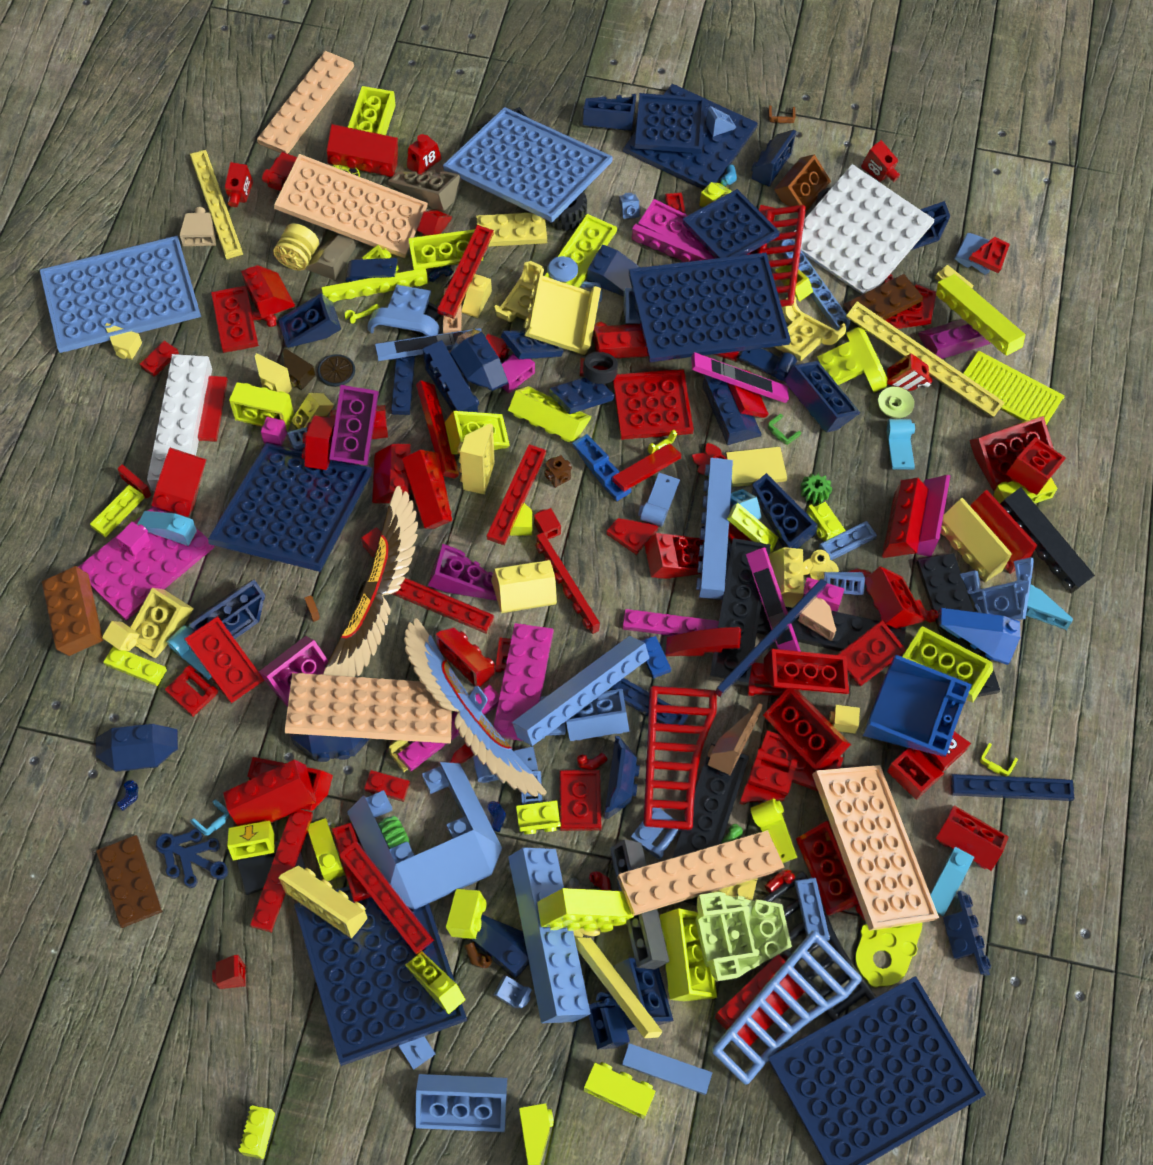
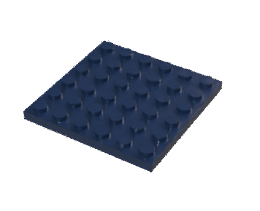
M673 83L664 93V95L703 98ZM705 99L701 154L635 148L636 132L623 147V152L704 190L711 182L718 183L726 172L727 166L731 165L754 133L758 123ZM711 106L729 115L736 128L713 136L706 126L708 108Z

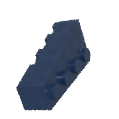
M441 340L423 348L425 370L452 412L478 413L479 401L472 394L468 383L465 382L444 342Z
M767 473L753 483L752 494L757 497L759 507L774 533L779 537L778 540L782 547L798 549L816 534L817 524Z

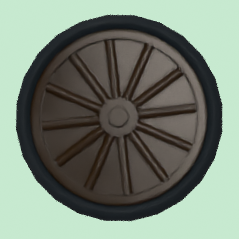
M333 354L320 362L317 372L323 383L337 387L345 385L352 380L355 375V365L349 357Z

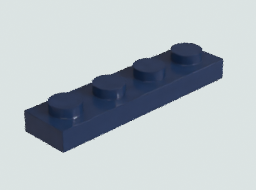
M415 356L396 358L391 410L394 415H410Z
M625 678L613 685L611 690L623 689L624 701L627 705L646 716L649 715V692ZM657 697V705H670ZM657 713L656 721L662 724L683 725L688 718L686 714Z

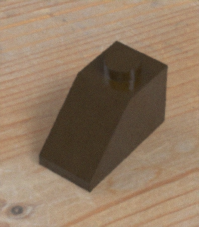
M285 348L283 350L284 364L288 369L291 385L303 390L315 377L314 366Z

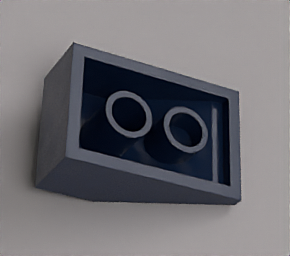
M602 244L588 268L587 282L600 283L601 288L623 296L625 288H632L629 269L641 267L620 251Z
M322 293L278 319L286 347L288 348L326 339L341 330L333 302Z

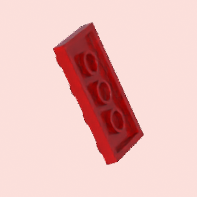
M241 286L211 292L223 353L259 346L247 287Z
M218 616L184 639L231 704L264 682L261 674Z
M767 730L761 749L765 750L764 752L788 760H798L792 782L818 791L812 775L816 770L782 735ZM840 756L837 760L819 770L840 769L843 757ZM764 760L761 761V765L788 773L789 768Z

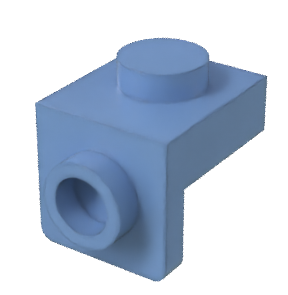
M625 193L623 196H619L623 218L639 217V200L636 194Z
M503 976L493 995L513 1008H523L530 1000L532 989L520 985L508 976Z

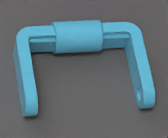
M216 799L212 803L224 815L216 819L209 828L206 829L194 818L190 820L192 825L204 835H210L214 830H218L229 818L227 808Z

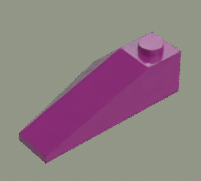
M442 544L432 568L428 586L447 593L497 601L491 581L493 573L485 571L477 561L473 562L465 557L466 554L461 550Z

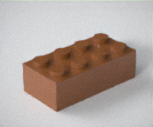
M74 566L42 581L56 649L71 656L102 642V632L88 573Z

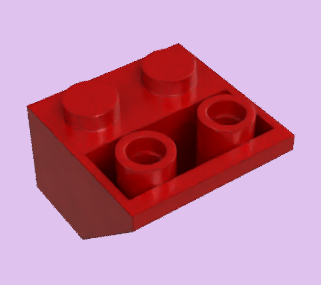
M912 748L904 751L892 762L887 771L916 800L945 774L922 751Z

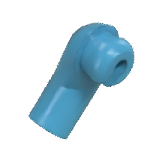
M734 165L727 166V174L721 178L723 186L731 185L736 181L737 175Z

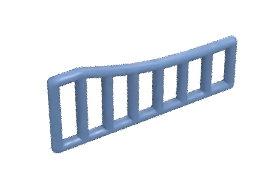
M811 931L712 1048L713 1054L743 1084H749L768 1062L767 1058L774 1055L795 1033L810 1021L845 1000L861 982V976L818 931ZM814 941L851 978L844 988L807 951ZM800 958L836 993L835 996L825 1000L793 968ZM788 974L818 1006L807 1012L779 984L781 980ZM773 990L800 1017L791 1026L765 1000ZM759 1007L784 1031L776 1040L751 1017ZM744 1024L768 1046L761 1056L737 1034ZM730 1041L754 1063L746 1073L723 1051Z

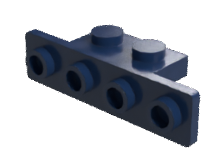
M962 890L957 891L962 912L943 917L954 959L975 954L980 974L988 976L990 975L989 969H991L988 957L984 955L983 948H985L982 936L978 934L977 927H979L976 915L972 913V899L966 892Z

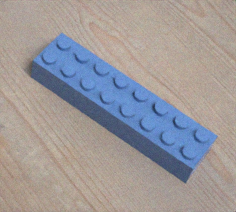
M522 848L508 858L541 1023L576 1022L591 1013L574 932L568 931L567 928L550 930V927H541L537 902L564 888L556 849Z

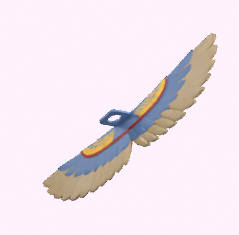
M417 618L414 619L413 624L409 622L405 630L406 637L404 638L407 645L405 651L409 655L408 660L415 666L413 670L420 677L419 680L426 685L425 689L432 693V697L439 702L438 705L458 712L455 718L456 729L459 728L462 738L465 735L466 745L468 747L471 745L473 754L477 755L483 765L486 762L490 772L493 775L496 774L502 783L507 782L514 790L518 788L522 793L526 794L528 792L535 797L538 796V793L543 796L546 795V790L535 778L534 773L514 753L510 745L483 715L482 710L487 703V697L480 687L475 686L469 696L447 660L444 659L432 636L428 634ZM476 693L481 695V704L476 701Z

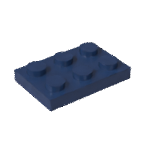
M526 330L503 331L501 338L518 359L562 357L564 352L561 347L525 336Z
M585 377L549 389V395L568 414L576 413L614 399V394L604 384L593 383Z

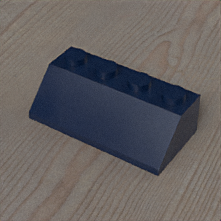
M818 361L794 365L784 379L789 389L793 391L826 433L840 429L860 414V411Z
M704 375L703 389L726 444L731 445L760 437L762 434L754 416L740 413L727 382Z

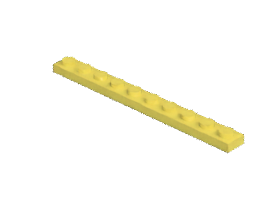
M856 302L846 315L849 320L903 357L911 353L929 366V375L992 418L995 417L1005 402L859 302Z

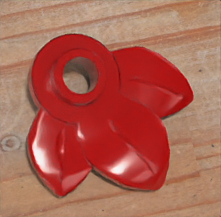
M711 443L706 444L705 453L692 455L694 463L700 466L698 473L705 475L706 464L709 465L710 458L726 459L722 455L721 449Z

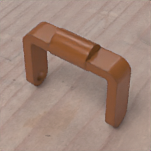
M769 105L770 122H795V107H792V117L772 116V106Z

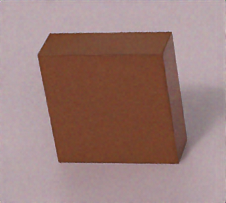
M311 595L304 597L313 622L320 620L313 597Z

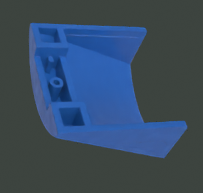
M895 655L877 695L863 736L946 757L954 730L972 684Z

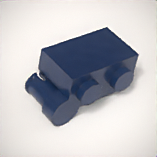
M610 992L598 993L596 1001L602 1000V1002H595L589 1005L591 1013L589 1019L597 1050L614 1049L630 1042L621 1007Z

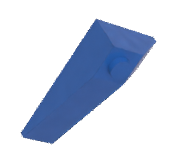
M946 608L940 609V627L957 638L965 639L971 643L970 646L972 648H979L986 653L985 656L989 659L1006 665L1010 663L1020 640V621L1001 615Z

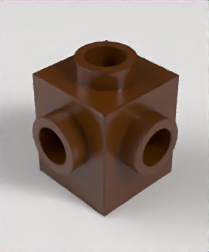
M562 455L552 457L545 463V477L556 488L571 480L572 466Z

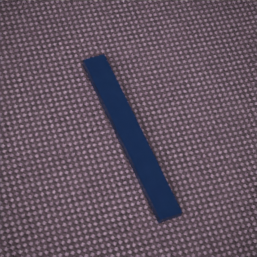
M820 579L717 686L715 693L720 698L824 590L827 585L826 581Z

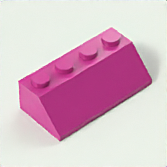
M950 475L926 479L923 482L929 491L918 551L916 553L918 555L931 557L939 541Z

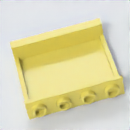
M541 268L538 275H534L532 281L534 289L532 288L529 299L532 300L526 311L529 316L525 319L523 328H526L525 336L585 355L591 346L601 288L594 286L590 292L543 276L544 269Z

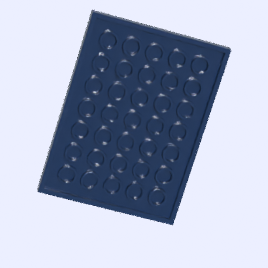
M767 253L629 269V278L649 362L688 358L694 352L704 356L790 345L791 339Z
M266 443L209 536L208 543L321 572L372 474V468L336 460L330 461L327 470L305 467V459H302L303 451Z
M349 886L335 890L337 892L339 890L344 892L349 897L348 900L354 903ZM372 897L358 901V903L365 907L368 919L352 939L302 904H294L341 1066L467 1021L462 1003L448 1014L405 965L418 954L413 951ZM429 903L415 910L409 908L434 939L421 952H424L454 981Z
M916 976L767 1058L825 1165H867L986 1095Z

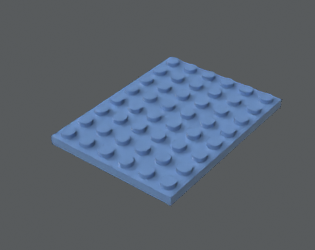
M504 107L443 165L444 171L459 174L461 179L553 222L613 161L611 155Z
M178 236L40 270L59 353L109 341L111 336L130 331L140 333L201 317ZM113 326L123 328L121 330L108 333L106 330V328H111Z

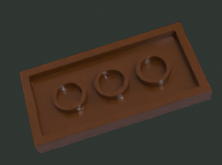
M902 274L844 303L843 308L848 314L855 303L859 302L886 320L922 302L923 296L906 275Z
M137 835L96 850L121 928L163 912Z

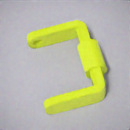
M672 430L668 438L656 445L653 443L649 444L647 451L652 454L667 444H672L677 436L676 431Z
M989 743L980 758L981 764L997 774L1008 777L1018 759L1015 757L1009 770L1006 771L1001 766L985 759L992 745Z

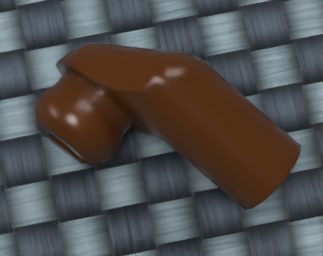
M474 942L464 946L472 965L482 969L488 968L491 965V956L478 953Z

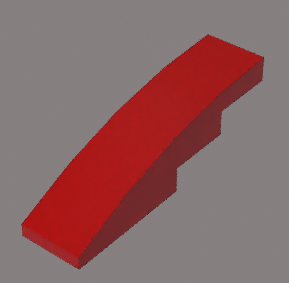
M740 627L714 628L667 637L665 655L704 656V652H722V649L740 648L741 629Z

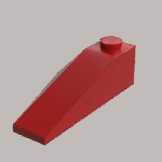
M252 757L247 777L253 779L286 763ZM307 767L316 803L303 809L313 811L328 795L333 775L319 769Z

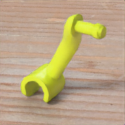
M375 304L358 314H355L352 310H347L345 312V319L351 317L350 323H355L356 319L371 315L374 310L379 308V305Z

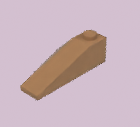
M762 704L755 706L720 737L715 746L711 745L707 754L710 757L709 766L731 775L759 718Z

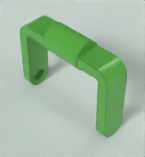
M779 414L769 422L768 429L778 440L788 445L798 438L802 432L798 431L787 439L781 431L773 426L782 419L783 415Z

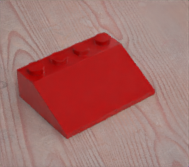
M1044 416L1035 417L969 440L974 457L993 491L996 490L999 484L1013 481L1006 473L1035 437L1053 448Z

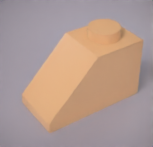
M815 598L800 614L798 621L832 641L836 627L830 606L823 599Z

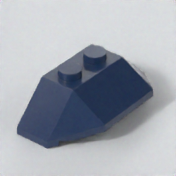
M945 201L920 209L932 217L934 223L911 250L940 240L950 219V213Z
M473 329L457 337L450 355L467 381L486 387L491 391L508 384L500 359L482 331Z
M255 579L203 611L189 626L195 632L218 616L233 638L236 639L259 623L265 594Z
M156 724L111 728L96 737V758L115 772L156 768L173 752L178 750V730Z
M290 733L293 745L314 761L327 762L334 758L340 760L349 759L351 756H355L370 739Z
M615 736L604 819L611 818L630 804L632 796H636L638 784H634V777H639L640 765H636L637 757L620 736Z

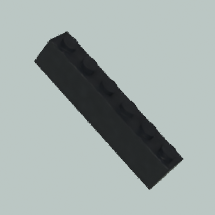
M1021 487L1000 503L1037 544L1035 551L1038 557L1045 561L1050 571L1061 580L1063 587L1069 590L1071 594L1095 576Z

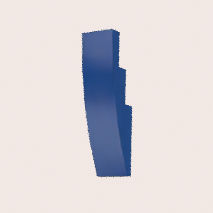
M588 434L572 443L584 463L616 502L632 493L631 488L623 492L612 481V477L618 474L619 471L609 461V456Z

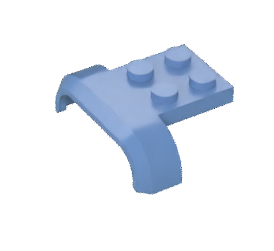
M396 285L388 308H378L373 311L368 322V331L373 333L374 327L385 325L419 331L426 336L438 335L440 328L433 318L424 315L431 297V291Z

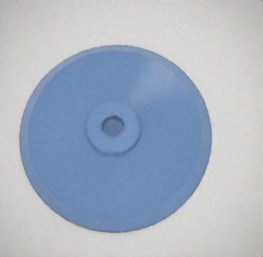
M560 256L549 262L547 272L552 279L566 282L576 277L578 265L573 259Z

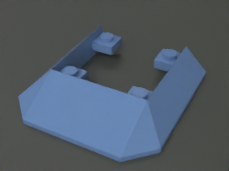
M440 762L441 766L422 774L430 794L449 787L463 817L446 824L452 838L451 840L420 854L414 855L408 841L394 848H388L375 820L376 817L393 811L384 790L367 798L363 795L347 811L366 854L406 905L414 910L451 894L456 889H462L491 876L502 851V846L460 763Z

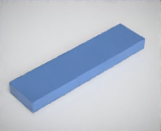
M630 1043L622 1064L624 1067L703 1095L707 1093L712 1076L710 1071Z

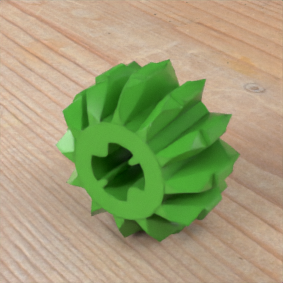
M819 472L816 476L810 473L808 477L805 476L803 478L800 490H802L801 496L806 497V502L812 500L813 504L816 501L821 504L823 500L827 501L832 492L831 480H826V475L821 477Z
M394 815L387 817L378 824L389 849L407 841L409 843V838L398 817Z

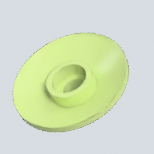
M889 387L880 393L878 405L885 415L892 418H904L912 412L914 399L903 388Z

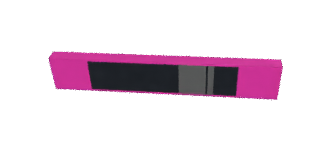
M695 352L691 356L692 370L783 403L789 400L788 386Z
M761 548L746 554L770 627L773 629L788 612L766 548ZM790 624L775 640L777 647L780 650L801 652L792 624Z

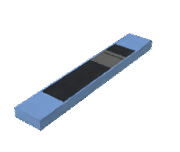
M470 330L375 344L378 361L422 355L423 348L441 340L448 350H452L457 337Z

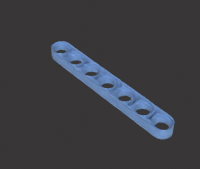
M787 239L781 243V246L794 245L795 242ZM800 251V260L802 262L799 263L798 269L801 272L804 270L809 271L810 275L806 276L809 278L810 284L817 283L819 285L818 288L812 287L811 297L835 330L840 329L837 322L843 321L846 323V331H848L850 320L846 317L847 314L803 252ZM793 252L781 253L785 259L793 258ZM823 295L826 296L828 300L823 301L819 297ZM834 308L837 310V313L832 314L828 309Z

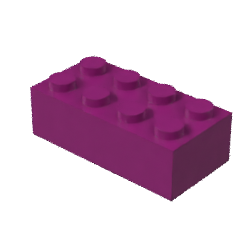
M345 385L340 386L330 460L368 465L379 391Z

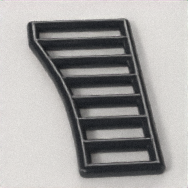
M803 871L795 874V879L792 883L784 882L761 900L773 902L795 886V881L809 878ZM798 899L783 909L785 918L800 908ZM821 899L829 938L833 948L860 975L837 938ZM803 922L789 931L790 941L805 931ZM813 943L807 951L811 954L820 946L817 943ZM788 949L780 953L786 961L792 955ZM829 956L819 964L826 970L835 961ZM800 958L793 968L827 1000L825 997L831 994L833 990L829 985L819 990L812 981L818 974L813 969L806 973L799 964L803 960ZM844 972L835 980L840 985H843L851 978ZM863 978L858 984L859 989L836 1007H831L825 1011L833 1022L841 1018L839 1015L862 997L866 996L869 1001L877 998Z

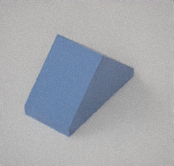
M711 106L708 108L706 126L713 136L736 128L729 115Z

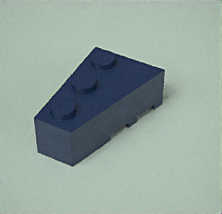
M631 94V97L622 98V95H617L614 99H607L606 97L586 98L583 125L632 130L637 94Z

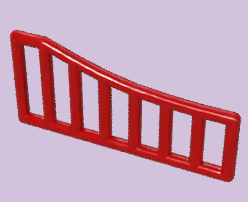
M804 205L768 209L765 217L775 228L797 225L795 232L779 233V237L772 240L795 239L794 245L766 248V243L759 247L757 254L767 253V255L793 252V258L769 261L771 268L792 265L791 272L773 273L774 280L790 279L789 285L776 287L778 294L788 293L787 299L780 300L781 307L794 304L806 210ZM798 212V218L771 221L773 215Z
M663 686L650 687L643 821L645 827L692 829L698 765L708 732L717 713V694L715 690ZM657 694L709 697V708L657 705ZM657 713L707 716L703 726L656 723ZM656 731L699 734L696 745L655 742ZM655 750L693 752L691 763L654 761ZM654 769L689 771L688 782L654 780ZM653 788L687 790L686 802L654 800ZM652 808L685 810V821L652 819Z

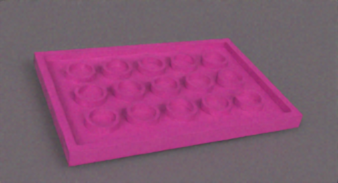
M154 506L148 510L152 512L173 513ZM140 516L136 521H134V523L138 524L142 516ZM197 529L192 541L187 546L148 532L150 541L136 556L120 547L117 538L114 537L78 568L88 573L91 587L127 621L141 609L152 588L165 589L215 548L214 545L208 543V538Z

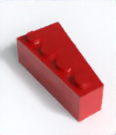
M418 450L403 457V464L424 528L435 529L451 522V509L439 453Z

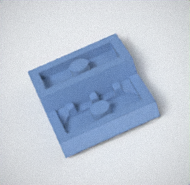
M967 233L954 259L966 268L973 266L986 275L990 269L969 260V257L981 246L988 243L989 240Z

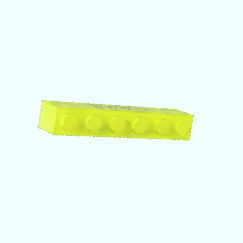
M956 274L938 282L936 296L969 323L973 329L977 330L986 340L992 343L997 350L1007 356L1023 347L1026 334Z

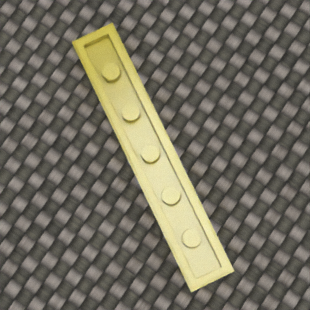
M576 938L575 942L579 953L643 1038L659 1037L662 1030L591 938Z

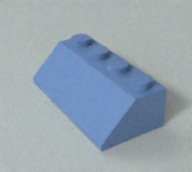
M419 1074L416 1088V1128L505 1132L507 1078Z

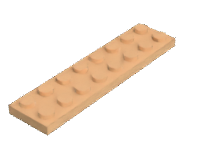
M325 51L257 138L258 144L279 153L285 152L288 154L353 69V62Z
M767 830L619 874L617 879L632 916L691 899L701 894H707L782 871L785 867Z

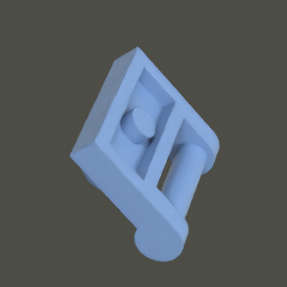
M660 808L652 809V819L678 821ZM642 822L632 834L631 840L642 843V848L657 859H661L665 849L678 832L681 833L682 829H670L660 844L655 847L652 844L664 828L645 827Z

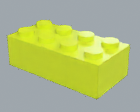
M362 86L348 128L386 135L396 106L394 91Z
M923 626L903 655V658L972 684L966 699L972 703L993 671V663Z
M562 888L537 902L541 927H550V930L567 928L568 931L584 929V931L589 932L600 929L601 932H609L613 930L614 926L624 925L627 920L634 917L622 891Z

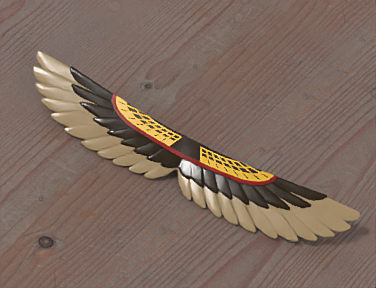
M400 486L395 488L390 505L387 508L369 575L361 584L356 596L358 603L325 666L323 675L355 677L356 674V676H360L363 667H367L369 664L370 655H375L377 645H380L381 635L383 636L385 633L384 625L388 624L390 608L383 595L392 594L401 588L398 585L404 581L405 577L402 576L409 570L407 566L411 563V556L415 551V546L412 547L418 536L415 534L418 522H414L416 511L412 512L413 502L412 500L409 502V495L406 491L402 495Z

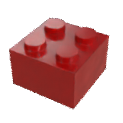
M314 415L312 421L308 422L307 432L303 434L305 448H303L302 459H305V467L327 470L331 461L329 458L335 419Z

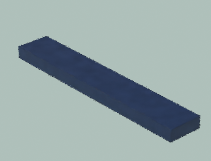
M952 774L950 776L952 796L1073 801L1075 799L1073 780L961 774Z

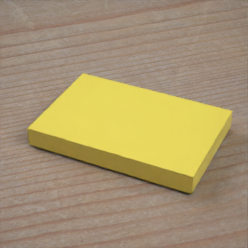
M780 447L726 452V459L733 460L732 487L753 485L766 473L775 482L787 481Z

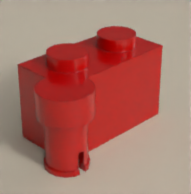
M281 152L279 157L274 160L272 167L264 171L262 181L267 183L268 187L281 191L298 157Z

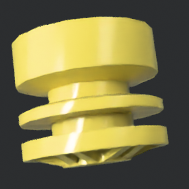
M289 224L273 250L274 256L281 264L290 269L305 270L312 258L311 256H313L319 245V239L305 226Z

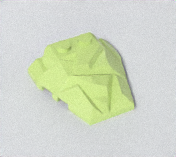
M722 892L698 895L696 925L704 963L706 967L710 966L711 974L716 982L738 978L792 947L782 904L762 900L753 901L744 899L745 897L728 896Z

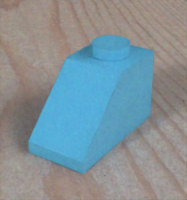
M744 489L731 493V508L739 503L756 519L762 518L756 496Z

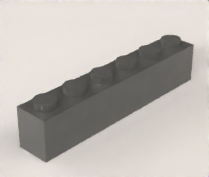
M624 839L610 847L616 877L621 873L647 866L642 843ZM617 879L619 890L622 891L619 881ZM657 909L635 915L627 920L637 968L656 969L668 963L669 957Z

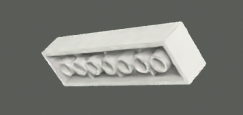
M172 354L147 478L152 491L156 489L170 447L196 456L199 442L198 432L209 376L212 373V366L208 356Z

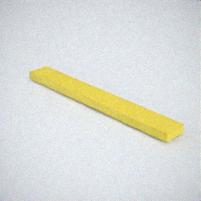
M203 150L190 154L226 259L243 255L207 151Z

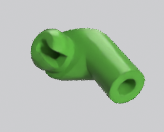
M732 824L729 827V833L722 840L721 844L739 839L743 834L742 827Z

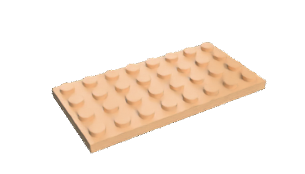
M299 154L274 204V209L373 247L379 245L383 250L386 248L390 253L406 258L410 248L409 238L415 237L428 203Z
M292 673L285 733L451 743L452 711L438 705L439 702L432 697V693L425 689L426 685L421 681Z
M881 766L819 770L812 774L869 931L938 919L939 916Z

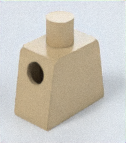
M197 207L195 208V213H187L185 215L180 231L183 246H216L211 214L205 213L204 208Z

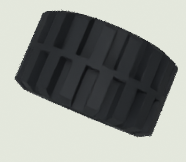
M581 193L568 206L570 208H566L553 222L547 220V223L551 224L553 228L557 227L558 230L565 229V231H569V229H576V226L578 227L587 215V198L585 193Z

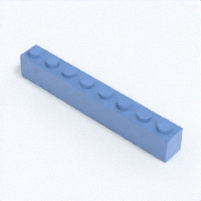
M710 458L709 465L706 464L705 476H708V480L704 481L703 491L707 492V494L703 496L702 507H705V512H702L701 517L704 529L701 528L700 540H703V545L699 547V556H702V562H698L697 573H701V577L697 578L696 590H700L699 597L722 600L725 590L729 528L727 518L730 513L733 460Z
M628 636L514 720L512 723L517 738L531 746L535 745L647 661L649 655L646 644L632 636Z

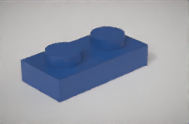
M654 636L643 640L642 642L646 644L649 659L645 663L652 678L671 672V667L657 637Z

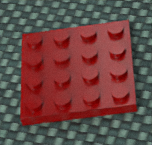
M684 369L616 375L613 380L621 440L669 436L672 430H675L677 435L693 434L694 428Z

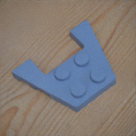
M1033 558L1014 561L1017 581L981 589L979 573L976 570L960 574L978 613L1001 615L1017 621L1025 619L1034 563Z

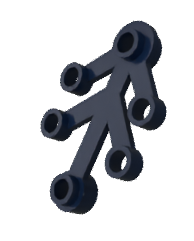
M193 829L189 833L176 837L172 834H163L156 841L157 850L165 855L166 873L169 878L175 879L180 875V870L175 865L173 853L181 857L185 874L184 883L188 888H194L198 883V879L193 874L191 862L210 871L216 880H222L228 875V868L225 863L221 861L212 863L197 855L208 850L211 852L218 851L220 843L216 838H210L207 842L187 848L179 846L188 841L200 842L203 835L198 829ZM199 833L198 838H192L193 834ZM165 842H170L169 847H163ZM212 842L217 843L216 847L211 848L210 844ZM172 869H177L175 874H170ZM219 869L224 870L221 875L216 874ZM194 878V882L192 884H188V879Z

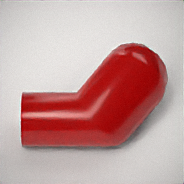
M601 753L593 759H587L586 755L581 754L576 760L578 762L577 765L581 769L595 770L607 762V757L604 753Z

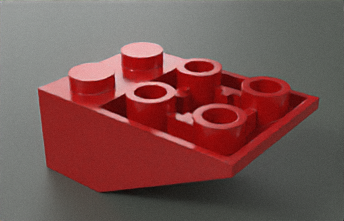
M655 533L644 544L651 577L670 579L701 574L697 573L698 562H702V556H699V547L703 545V540H700V538Z

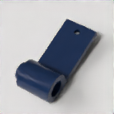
M397 258L351 260L348 263L345 281L347 283L363 280L364 278L395 277L398 260Z
M762 348L744 350L739 358L780 381L786 378L797 363V358L790 353H782L778 357Z

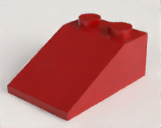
M1035 437L1017 457L1006 475L1014 482L1024 486L1028 492L1038 495L1066 457Z
M170 447L151 506L189 517L194 509L207 459Z

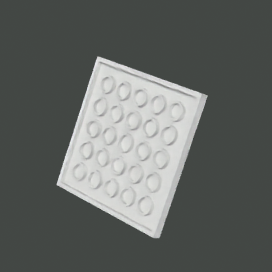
M852 164L804 219L801 251L862 295L880 286L932 226L934 219Z

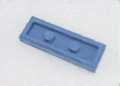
M865 521L820 543L819 549L826 551L830 556V560H833L876 539L877 535L869 523Z
M816 878L795 881L806 937L811 931L816 930L826 941H829V933Z

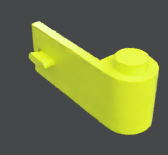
M771 799L751 807V813L761 831L768 830L782 863L797 858L782 815L784 812L783 806L780 801Z

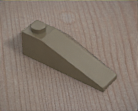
M427 171L425 174L397 172L388 180V184L413 198L428 203V206L431 208L445 211L455 200L460 176L459 174L441 171L440 174H432V171Z
M337 233L314 252L305 270L336 280L359 241Z

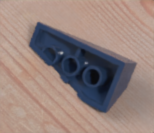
M482 915L481 929L477 932L476 939L469 940L474 942L486 955L491 956L492 960L515 980L529 965L523 931Z

